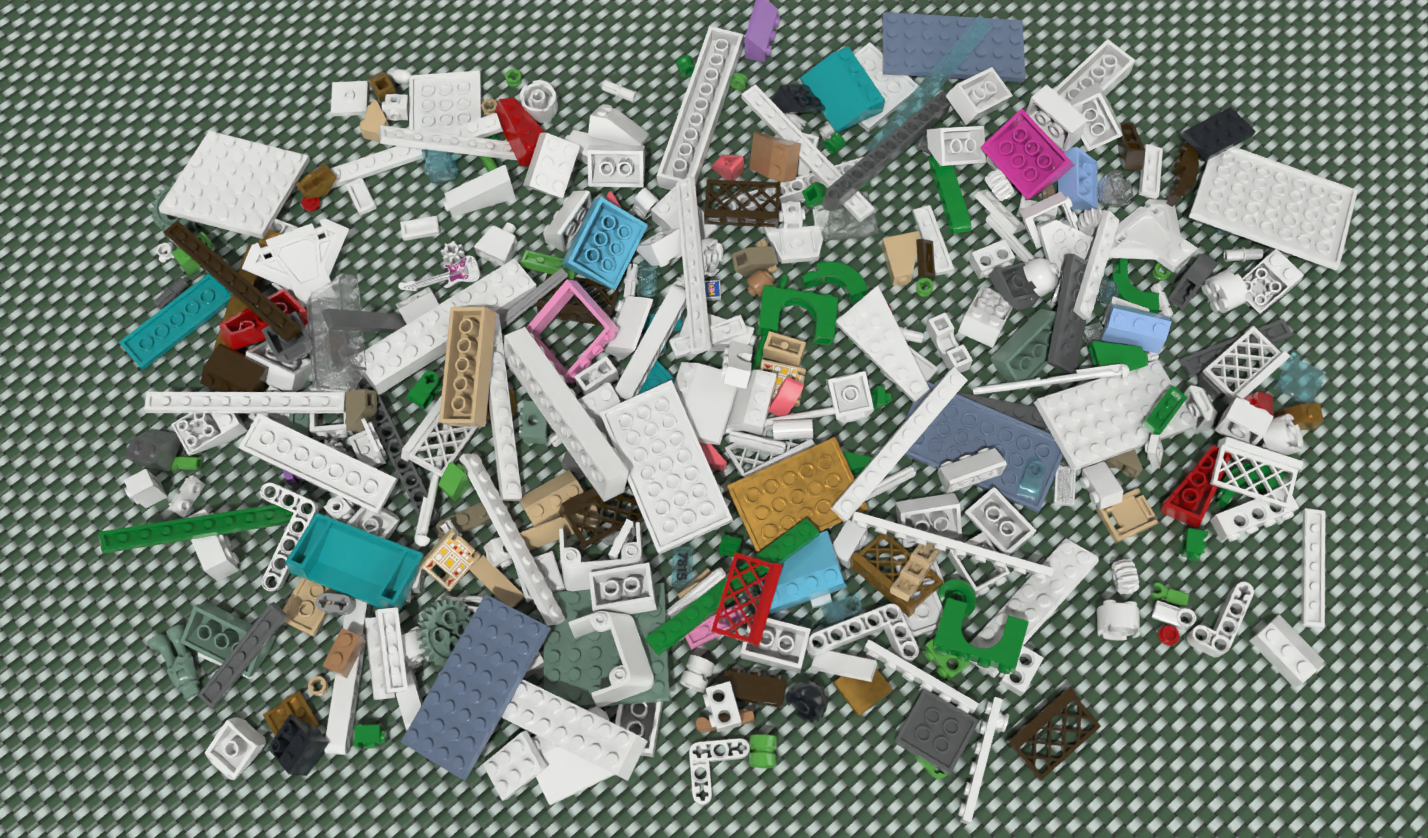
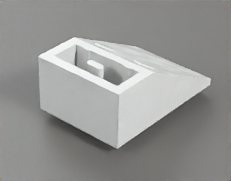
M1275 249L1242 278L1247 288L1245 299L1247 298V302L1261 314L1302 280L1304 274L1279 250Z
M981 286L966 312L958 332L993 348L1013 307L999 293L991 288Z
M189 413L171 424L189 456L230 442L248 431L238 413Z

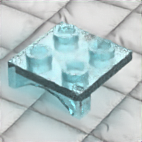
M1292 352L1282 369L1274 389L1305 404H1311L1323 384L1326 372L1298 360L1300 355Z

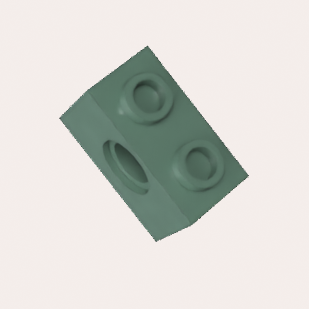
M524 401V407L520 408V419H523V426H519V437H522L524 444H548L549 423L533 401ZM532 420H538L537 424L530 425Z

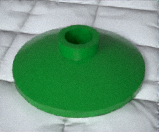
M961 579L946 581L938 591V597L943 610L947 597L957 600V595H960L962 597L961 602L968 603L965 618L973 613L977 603L974 589L969 583Z

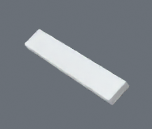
M1305 508L1303 510L1301 626L1323 629L1325 627V511Z

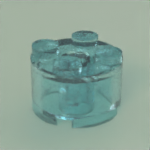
M422 149V155L426 161V164H423L424 172L426 175H429L432 184L453 180L458 176L456 161L451 156L453 152Z

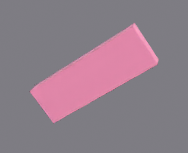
M735 604L727 608L726 610L727 612H729L737 608L738 606L737 604ZM740 610L729 615L734 625L745 620ZM716 614L685 636L691 650L721 636L711 632ZM727 616L718 621L717 628L727 630L732 627Z

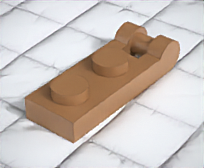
M748 709L738 710L741 725L754 723L753 711L748 712ZM722 713L718 717L723 723L728 722L731 718L728 716V713ZM704 717L696 720V728L700 733L716 730V727H711L710 720Z

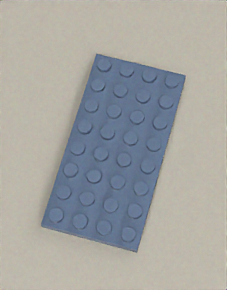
M883 12L882 14L883 74L968 79L993 67L1002 81H1025L1022 20Z
M926 381L930 389L929 392L917 403L913 402L905 421L936 385ZM958 394L950 400L904 454L939 470L945 462L952 461L954 463L960 461L959 458L965 455L974 456L982 449L989 448L991 450L995 448L1007 463L1002 475L977 483L974 486L988 492L995 487L1005 499L1037 513L1040 512L1063 457L1052 434Z
M485 594L402 738L401 743L466 781L551 628Z

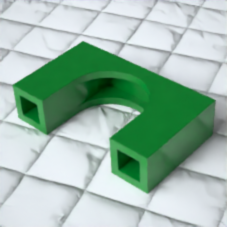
M774 285L763 286L756 334L768 336L769 331L777 333L780 312L789 306H799L806 309L813 318L812 343L831 346L835 336L838 297H833L830 294H815L812 291L801 292L793 288L783 289Z
M947 597L933 649L938 654L944 656L949 654L957 656V659L964 662H969V660L977 662V665L983 668L993 667L1003 674H1015L1029 621L1008 615L1001 640L990 648H976L964 639L961 631L968 603Z

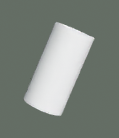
M812 419L773 421L774 440L813 439Z

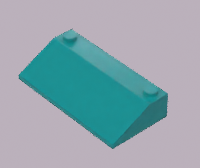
M316 512L285 563L290 573L380 609L398 607L399 613L408 598L424 555L421 552Z

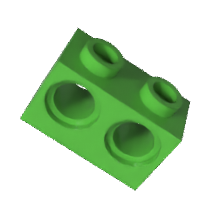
M935 638L925 644L923 648L925 650V657L930 662L933 661L938 667L936 669L938 674L948 681L952 680L971 664L970 661L964 662L957 659V656L938 654L933 649ZM953 661L957 669H949L946 663Z

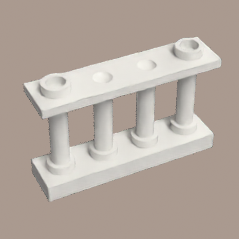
M398 607L377 609L375 611L376 617L364 619L374 700L395 698V693L408 691Z

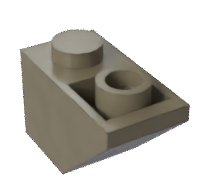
M773 246L748 247L731 254L735 271L744 277L752 275L757 270H765L778 264Z
M360 389L345 392L346 430L362 432L364 425L361 419L365 418L368 423L377 411L376 391Z
M1135 449L1103 460L1108 467L1116 468L1128 477L1137 478L1143 470Z

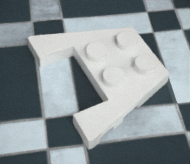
M824 208L813 209L814 226L782 229L762 227L768 240L774 247L781 264L819 260L829 211Z

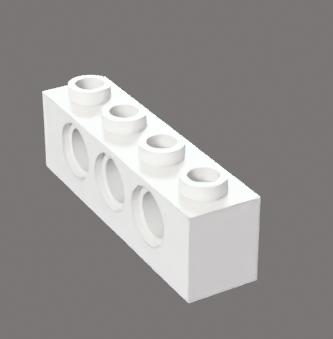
M1280 489L1274 492L1277 500L1284 502L1285 494L1283 490ZM1293 496L1287 509L1255 499L1216 514L1210 521L1221 542L1227 539L1231 542L1240 538L1242 533L1246 532L1249 535L1258 531L1260 526L1270 527L1277 523L1276 520L1280 518L1283 521L1294 516L1293 513L1299 507ZM1270 506H1273L1276 509V512H1273L1270 509ZM1252 513L1257 514L1259 519H1255ZM1234 520H1238L1241 524V527L1237 526L1234 523Z

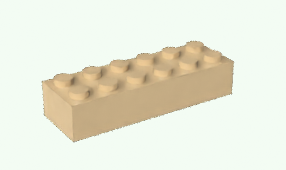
M487 307L450 308L439 423L457 427L486 426L496 312Z

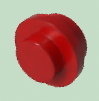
M304 196L301 201L302 207L310 212L316 211L320 206L319 197L306 199Z
M1165 625L1160 628L1158 638L1164 645L1172 646L1178 642L1179 632L1174 626Z

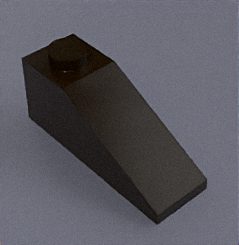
M1120 123L1123 136L1117 138V145L1122 167L1128 171L1142 170L1146 150L1134 123Z

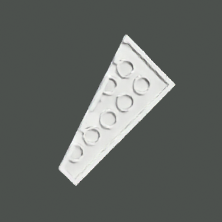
M877 285L836 321V325L914 403H917L930 389Z

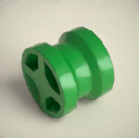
M689 55L682 56L676 61V66L680 69L679 73L683 78L691 77L695 68L693 58Z
M834 132L830 139H826L823 142V145L827 152L835 156L839 149H843L846 146V142L839 133Z

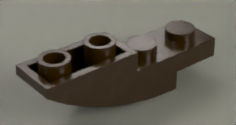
M1188 142L1182 143L1178 150L1180 155L1175 158L1172 164L1174 166L1172 174L1176 175L1173 179L1175 184L1169 189L1167 193L1169 198L1166 202L1171 207L1178 202L1181 196L1185 197L1193 189L1196 182L1199 165L1198 152Z

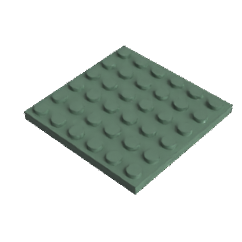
M664 583L653 584L657 610L629 614L633 617L654 676V685L648 691L606 706L670 701L668 649L658 656L645 640L648 635L666 623ZM590 589L553 592L552 595L561 608L566 620L561 624L548 626L551 629L544 640V690L581 708L596 707L591 693L611 686L609 680L611 670L623 665L611 629L604 632L594 631L574 638L568 622L594 613Z

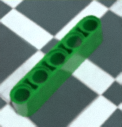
M933 155L929 156L930 169L951 234L971 232L970 217L953 165L940 166Z

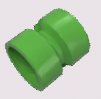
M761 734L751 735L749 748L753 751L749 754V767L775 768L776 755L773 751L777 749V737Z

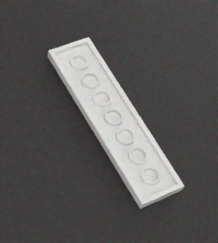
M259 413L239 446L241 450L377 515L380 514L398 481L395 477Z
M1065 539L1042 564L1043 566L1054 568L1052 577H1046V580L1034 578L1033 574L974 638L970 645L981 649L996 645L1003 636L1008 615L1029 621L1023 642L1024 645L1099 562L1098 557L1072 541ZM970 661L993 678L999 673L996 668H983L977 665V662Z

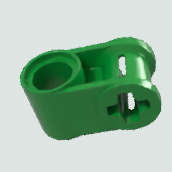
M433 371L425 372L409 391L407 399L423 410L426 409L442 387V382L438 375Z

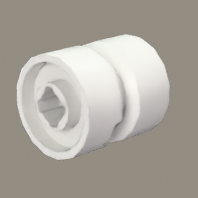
M690 655L686 665L688 670L683 672L679 682L685 687L704 693L708 684L706 678L711 676L715 665L702 657Z

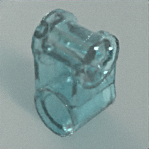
M1035 460L1029 463L1020 482L1017 495L1037 501L1046 470L1045 465L1041 461ZM1034 467L1038 468L1037 475L1033 474Z
M849 596L838 601L829 602L823 605L821 609L828 627L859 616L862 605L857 597ZM849 604L856 606L855 611L849 608Z

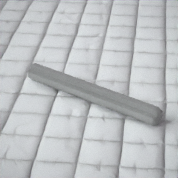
M560 268L500 317L501 331L568 277L566 271Z

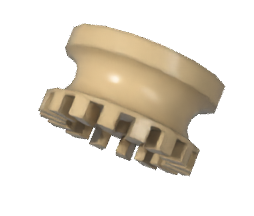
M486 98L481 104L483 113L486 116L494 114L497 102L493 98ZM487 106H494L492 110L490 108L488 110L486 109Z
M316 676L310 679L308 690L312 694L321 696L327 693L329 685L324 678ZM317 681H321L320 684L323 685L320 691H315L316 688L313 687Z

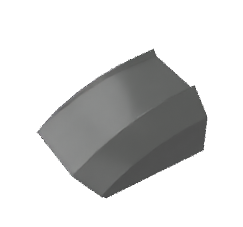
M1025 262L996 268L988 275L999 294L1015 310L1032 307L1040 298L1034 291L1036 286L1032 281L1028 282L1023 269L1026 266Z
M296 311L289 314V317L302 330L288 343L269 326L261 329L277 361L288 364L308 354L312 344L309 333Z

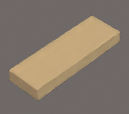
M484 555L469 569L502 603L513 609L525 598L497 568H493Z

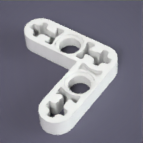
M739 738L697 742L690 747L692 793L697 804L706 805L712 799L709 762L736 760L747 757L750 748L746 740ZM742 743V746L747 748V750H743V754H739L736 750L732 751V756H728L729 747L727 744H732L731 748H737L738 744ZM717 745L725 747L726 752L723 756H716L714 754V748ZM707 746H711L710 753L712 757L707 758L708 753L701 754V758H697V755L693 754L697 747H700L702 751L708 750ZM698 768H703L707 772L706 777L702 780L697 779L694 775ZM708 782V786L704 785V792L708 793V796L705 797V801H701L700 797H696V794L700 793V786L695 787V783L703 784Z

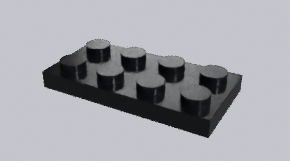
M1230 107L1185 130L1181 136L1208 161L1252 137L1256 131Z

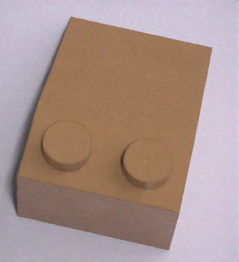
M754 132L749 168L767 178L780 182L796 180L801 143Z

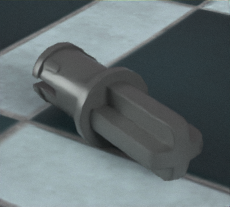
M180 277L169 288H165L166 291L154 301V304L159 309H163L189 285Z

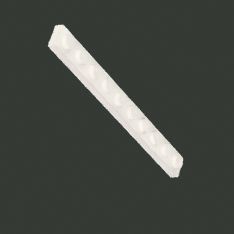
M756 84L741 94V98L779 138L801 143L799 159L827 189L843 176ZM859 192L855 193L843 204L859 222L871 215L875 209Z
M497 113L438 133L484 138L503 130ZM396 146L330 168L337 177L331 189L345 185L358 178H365L443 151Z
M688 177L676 183L690 347L691 353L697 355L710 350L711 344L695 179Z
M496 314L488 400L497 474L502 501H519L522 499L500 318L499 314Z
M952 367L831 506L830 509L844 522L848 521L968 381L955 367Z
M147 392L144 410L146 413H345V392Z
M463 454L459 460L466 469L471 483L546 625L561 624L566 620L561 608L555 601L524 539L521 537L507 507L504 505L498 490L495 488L490 475L482 464L481 458L478 454Z
M854 512L852 522H855V526L867 529L868 526L873 527L875 532L887 534V532L894 533V537L906 540L908 537L914 539V543L926 546V543L934 545V549L946 551V549L953 550L957 556L966 557V554L974 556L973 560L982 563H985L986 560L994 562V566L1003 569L1006 566L1012 567L1014 572L1026 574V572L1033 573L1034 578L1046 580V577L1050 578L1053 575L1054 568L859 512Z

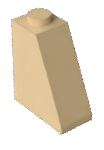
M919 231L883 238L881 248L893 286H904L911 282L917 254L916 240L920 237Z

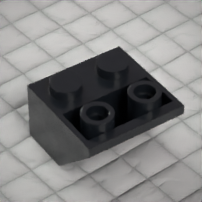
M805 84L780 85L772 99V102L784 114L824 111L826 108L821 103V100L812 93L810 87Z
M290 714L268 746V749L288 775L307 776L329 744V741L319 729Z

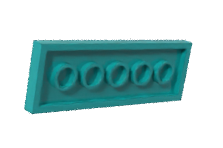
M207 274L119 341V343L138 366L144 370L225 308L229 303L231 295L220 283Z

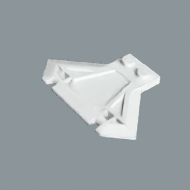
M1149 199L1145 202L1147 208L1140 206L1118 224L1109 258L1156 260L1174 272L1196 254L1198 248L1181 237L1175 205L1173 207L1166 204L1167 200Z
M325 218L319 221L321 226L315 229L311 223L265 240L267 243L265 247L260 248L258 243L253 244L242 269L293 290L297 301L303 307H307L336 296L329 275L349 229ZM324 233L326 237L319 240L318 235ZM271 253V258H264V255Z

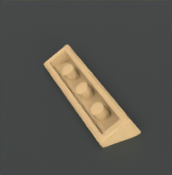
M596 506L589 507V513L599 515ZM574 514L571 516L575 522L582 524L583 515ZM559 517L522 531L520 535L530 551L559 540V529H564L566 537L574 534L565 517ZM586 517L585 525L593 527L597 525L598 520Z

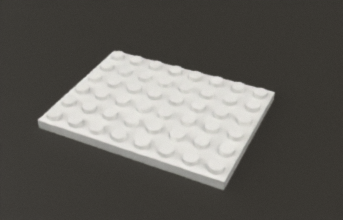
M1232 147L1207 161L1189 218L1337 270L1340 266L1358 190L1237 147Z

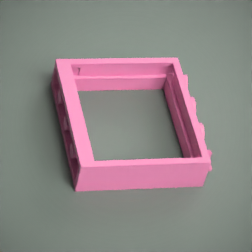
M566 280L526 327L528 332L534 335L536 343L544 349L546 357L554 363L556 371L564 377L566 383H574V376L591 365L592 359L603 351L606 343L613 340L616 336L615 333L619 330L616 324L582 286L574 280ZM575 294L605 329L567 371L538 336Z

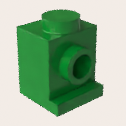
M1188 528L1182 535L1181 556L1187 557L1190 561H1199L1200 556L1206 551L1204 539L1208 536V531Z
M355 725L354 747L358 750H363V745L364 748L374 749L377 748V745H384L387 742V731L381 725Z

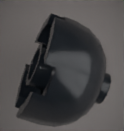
M811 681L799 682L786 694L787 704L789 706L792 704L798 710L795 714L806 722L813 723L814 720L818 722L827 710V695L824 688L818 683Z

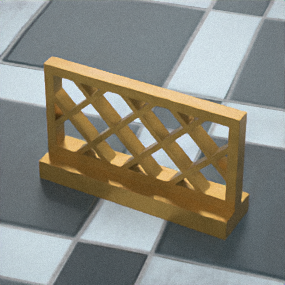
M880 534L859 553L855 552L851 556L850 567L890 602L899 606L901 611L908 617L913 615L915 609L943 585V580L929 570L924 579H932L936 583L933 586H923L922 581L916 590L921 591V596L916 601L910 598L907 602L889 593L891 586L894 584V578L900 576V573H894L893 566H905L908 562L907 559L910 560L911 554L888 534ZM884 539L890 544V549L878 548V544ZM867 553H876V561H868L864 556ZM879 553L890 554L891 561H879ZM893 554L904 555L905 561H893ZM879 566H891V573H882L879 570Z

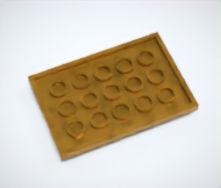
M833 437L726 487L758 554L805 518L819 532L842 522L843 520L830 508L855 479L836 437ZM865 501L855 512L862 513L868 510Z

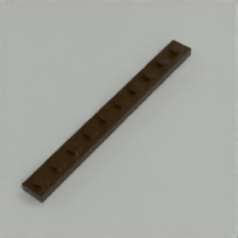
M178 220L163 232L171 242L287 343L302 330L294 320Z

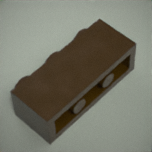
M730 668V671L725 670L723 683L730 681L735 701L783 708L787 680H783L782 676L771 675L770 677H764L759 672L746 674L742 673V670ZM721 693V699H724L725 696Z

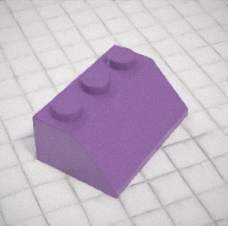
M768 0L755 1L745 35L746 59L765 62L767 56L771 55L772 46L770 44L771 41H775L776 31L774 30L775 27H779L780 17L778 16V9Z

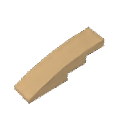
M926 543V546L918 545L911 554L910 560L901 570L900 576L891 586L889 593L908 602L941 551L934 549L932 544Z

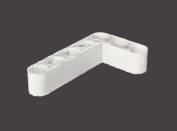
M266 483L260 491L262 498L294 513L262 578V586L265 590L278 591L284 586L290 573L287 565L283 569L278 567L279 559L283 558L286 561L292 552L287 549V542L293 540L295 545L297 544L316 512L319 513V505L315 501L280 485ZM274 487L276 489V494L274 497L270 498L268 496V490L269 488ZM289 495L294 497V503L291 506L286 504V498ZM308 503L313 507L310 514L304 512V507ZM301 521L304 524V529L298 533L295 526ZM273 576L277 579V585L274 588L269 585V579Z
M896 604L882 606L815 632L808 639L806 647L811 655L816 656L884 630L895 655L911 663L919 653L917 643L904 615ZM886 612L893 613L895 619L888 618ZM868 619L875 620L876 626H871L868 623ZM849 626H855L858 629V633L851 632ZM895 630L901 631L903 637L896 636ZM831 633L838 634L840 640L832 639ZM818 640L821 643V647L813 646L812 641ZM903 649L910 650L912 656H906Z

